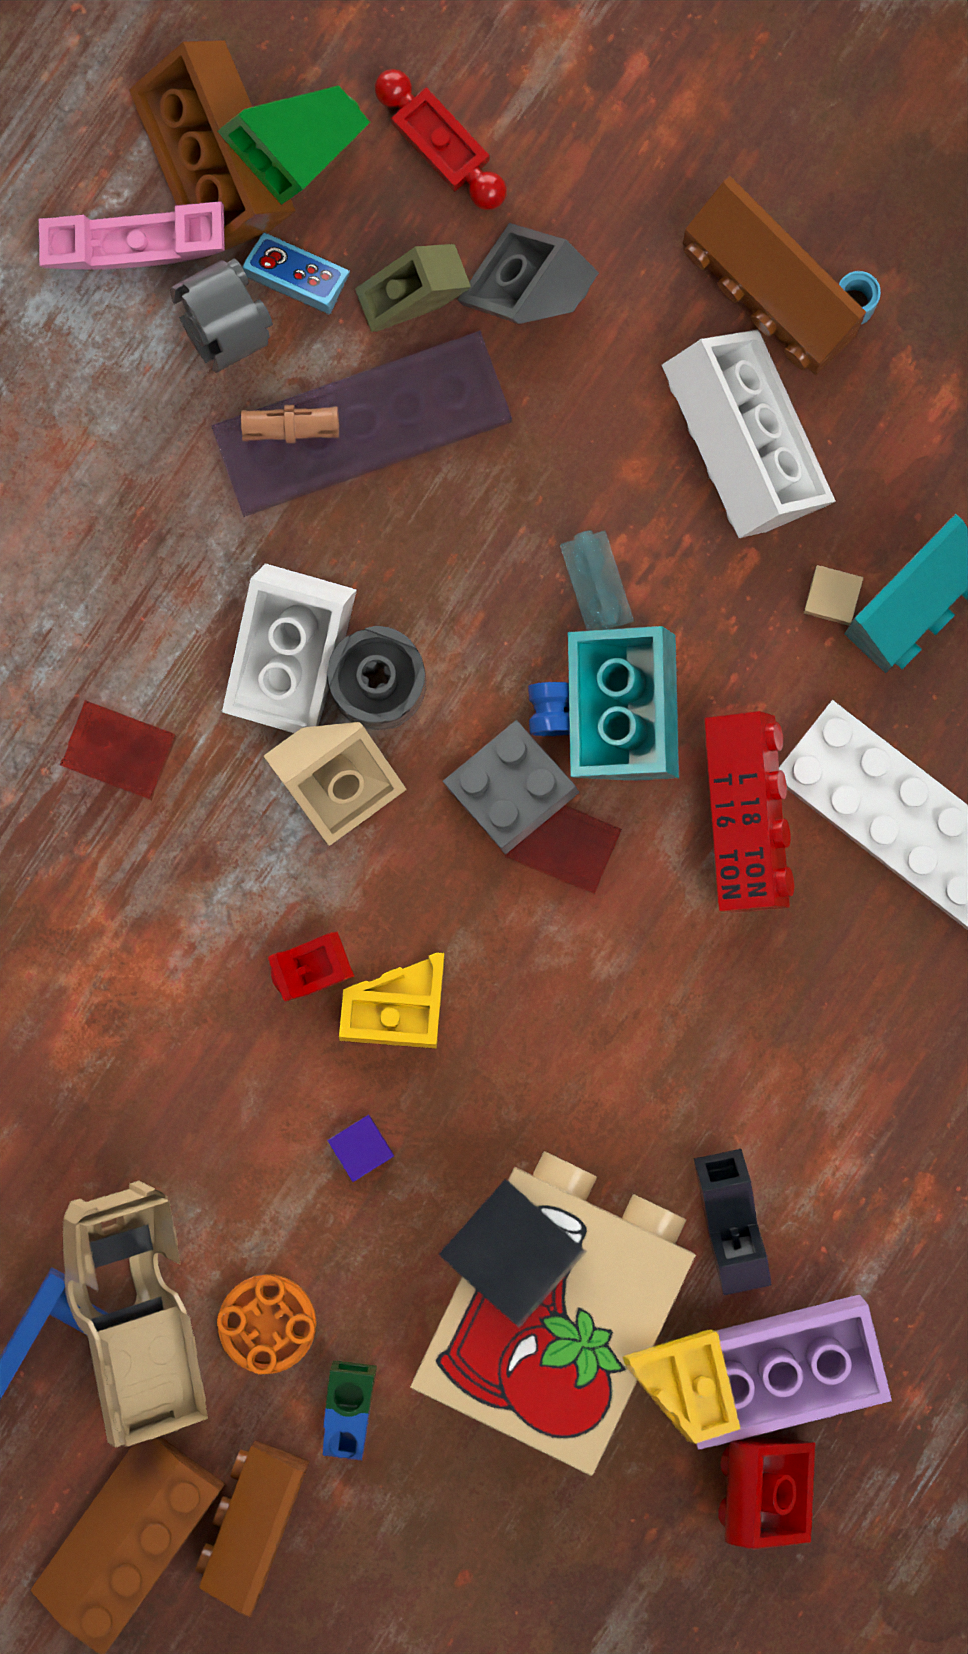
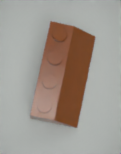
M225 40L183 41L129 89L176 205L222 202L224 204L225 250L260 237L263 233L267 234L296 211L291 199L281 205L217 132L242 110L252 107Z
M728 176L686 227L683 243L686 245L684 252L698 268L704 270L708 267L719 279L717 285L727 298L734 303L740 300L753 313L750 316L751 320L762 333L769 337L774 334L786 346L784 352L796 367L801 370L807 367L816 375L856 337L866 311L731 176Z
M160 1436L132 1445L30 1591L64 1629L98 1654H106L222 1490L225 1483Z

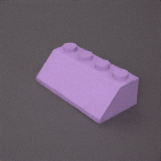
M861 1295L717 1330L740 1429L696 1444L699 1450L892 1401L869 1307Z

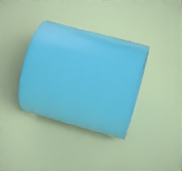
M854 271L845 275L839 285L846 292L849 290H859L866 295L868 304L862 307L866 311L861 323L863 324L873 315L880 299L881 291L878 281L871 274L864 271Z

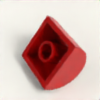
M747 1437L729 1442V1447L724 1450L721 1457V1470L727 1476V1497L721 1501L718 1510L719 1521L725 1526L724 1541L726 1543L744 1548L758 1549L811 1542L815 1442Z

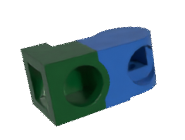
M333 1360L329 1374L323 1427L325 1428L323 1456L355 1460L363 1459L377 1365Z

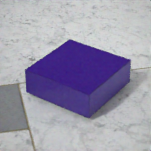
M367 1115L327 1140L352 1182L395 1156L370 1115Z

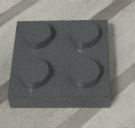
M517 720L443 780L447 789L505 855L579 794L574 783Z

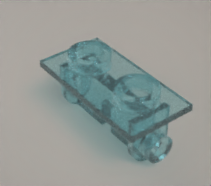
M592 530L581 532L574 536L575 540L560 544L586 630H608L634 622L606 531L593 534Z

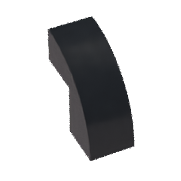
M742 1149L694 1158L703 1211L723 1295L771 1286L768 1257L757 1223L751 1179Z

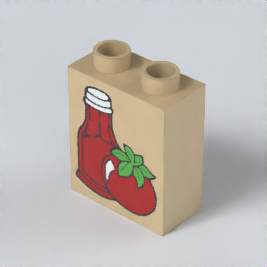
M544 1151L533 1175L514 1166L508 1181L587 1252L520 1327L515 1325L462 1277L410 1387L593 1476L637 1382V1379L625 1366L622 1356L653 1347L696 1255L676 1244L686 1219L634 1194L622 1218L586 1201L597 1176Z

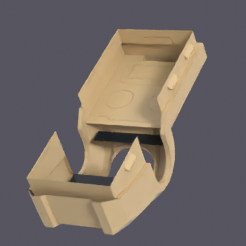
M140 1181L130 1183L128 1190L85 1202L81 1199L71 1201L63 1221L66 1296L77 1325L88 1335L107 1441L115 1448L122 1445L128 1447L148 1439L151 1440L208 1419L205 1404L206 1398L203 1382H201L197 1360L198 1354L190 1316L187 1315L178 1293L169 1289L164 1283L158 1266V1254L180 1264L177 1248L178 1242L170 1203L166 1195ZM117 1217V1224L105 1228L101 1227V1222ZM129 1258L130 1270L137 1293L135 1304L105 1315L99 1313L91 1304L86 1288L87 1284L98 1291L94 1268Z

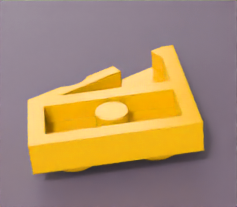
M444 953L432 954L427 960L404 969L401 967L384 973L380 978L373 981H363L343 989L339 1032L340 1041L437 1048Z
M706 1330L622 1356L625 1366L687 1441L696 1444L740 1429L717 1331Z

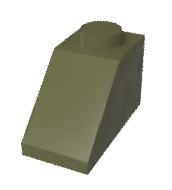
M455 244L415 246L359 285L355 290L371 332H376L437 310L470 289L471 285Z

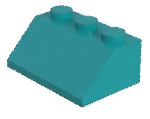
M955 514L854 618L844 633L883 672L887 673L894 664L903 670L922 650L916 644L920 637L928 629L936 635L955 616L949 607L961 595L968 601V527L965 522Z
M663 626L568 632L571 777L631 781L679 778L676 635Z

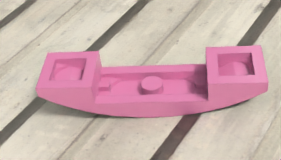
M222 202L175 206V212L96 220H90L85 215L39 219V256L42 268L95 270L147 267L194 260L225 251L224 204Z

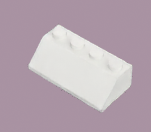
M759 330L700 339L662 364L669 381L670 390L679 403L688 423L689 433L696 441L707 466L708 475L716 486L726 509L727 518L734 527L738 538L770 531L835 502L834 496Z

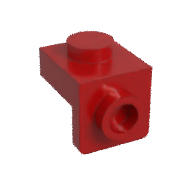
M338 931L325 934L290 950L268 956L272 982L281 993L284 1001L309 996L354 977Z

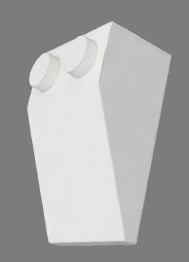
M264 564L250 579L222 712L292 733L297 732L302 727L318 726L330 689L327 676L329 660L336 646L346 637L356 589Z

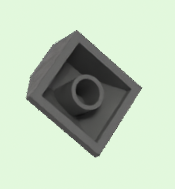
M509 223L470 280L471 288L462 293L457 300L463 306L521 324L573 312L579 302L586 297L590 286L599 272L566 239Z

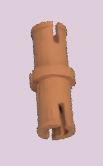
M285 405L284 409L242 410L241 429L243 442L286 439V444L296 443L297 439L339 438L338 407L295 409V405Z

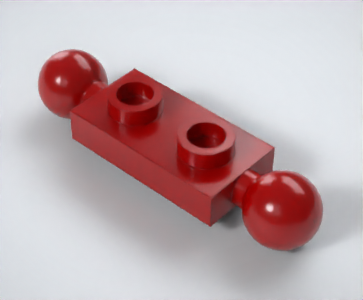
M389 69L382 72L375 82L374 90L377 99L383 105L400 109L391 117L392 125L454 192L467 182L470 185V198L477 207L484 210H493L499 207L507 195L506 183L500 175L481 170L490 161V155L427 87L414 97L412 95L411 81L403 71Z

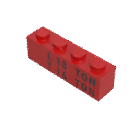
M761 711L706 717L704 719L719 911L740 913L790 908L789 896H792L794 893V876L791 868L787 867L785 848L790 846L791 833L788 821L785 818L783 819L782 799H785L787 795V783L784 772L779 770L778 751H781L783 748L781 726L775 721V715Z

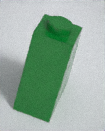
M338 85L246 108L224 124L217 132L282 205L302 191L370 121L362 113L357 102L348 96Z

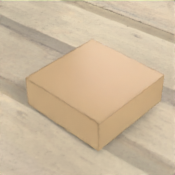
M817 565L803 613L850 626L863 577Z

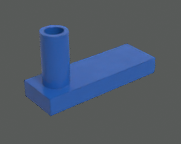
M52 1267L0 1356V1399L49 1315L85 1334L77 1325L70 1310L66 1290L64 1289L65 1274ZM93 1305L99 1313L108 1314L106 1311Z

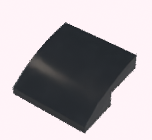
M505 1178L438 1255L515 1325L520 1327L587 1251Z

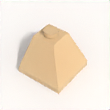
M360 722L302 727L263 756L329 846L407 790Z

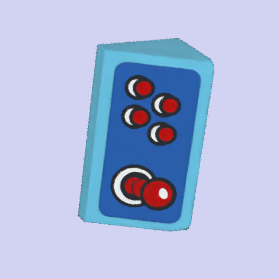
M266 233L262 234L242 267L247 278L327 314L331 313L350 273L345 268Z

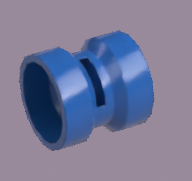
M545 682L529 685V702L534 705V711H536V714L529 719L530 735H570L569 683Z

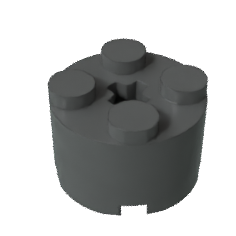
M235 258L227 263L224 260H220L170 287L173 304L175 305L182 301L186 312L179 319L187 335L205 363L214 360L212 370L215 373L267 346L268 339L270 338L267 328L273 325L271 316L260 299L253 302L245 288L249 284L248 278L242 266Z
M384 626L365 628L341 640L330 657L327 670L329 688L338 709L351 722H360L366 729H393L409 720L419 709L426 692L427 681L424 663L415 645L401 632ZM379 668L384 669L386 679L389 682L387 684L380 683L377 689L371 688L366 675L368 673L376 675Z

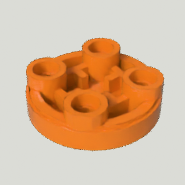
M263 1274L244 1280L230 1291L221 1306L217 1318V1326L221 1344L228 1356L242 1368L261 1375L278 1373L297 1364L305 1356L313 1343L317 1320L310 1297L297 1283L283 1276Z

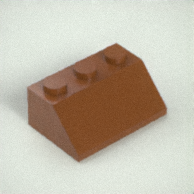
M254 1441L249 1452L240 1449L230 1475L231 1478L238 1480L232 1499L225 1496L222 1497L213 1521V1525L221 1527L214 1546L208 1543L205 1544L195 1572L203 1574L199 1589L239 1613L251 1617L260 1600L308 1469L309 1460L258 1441Z

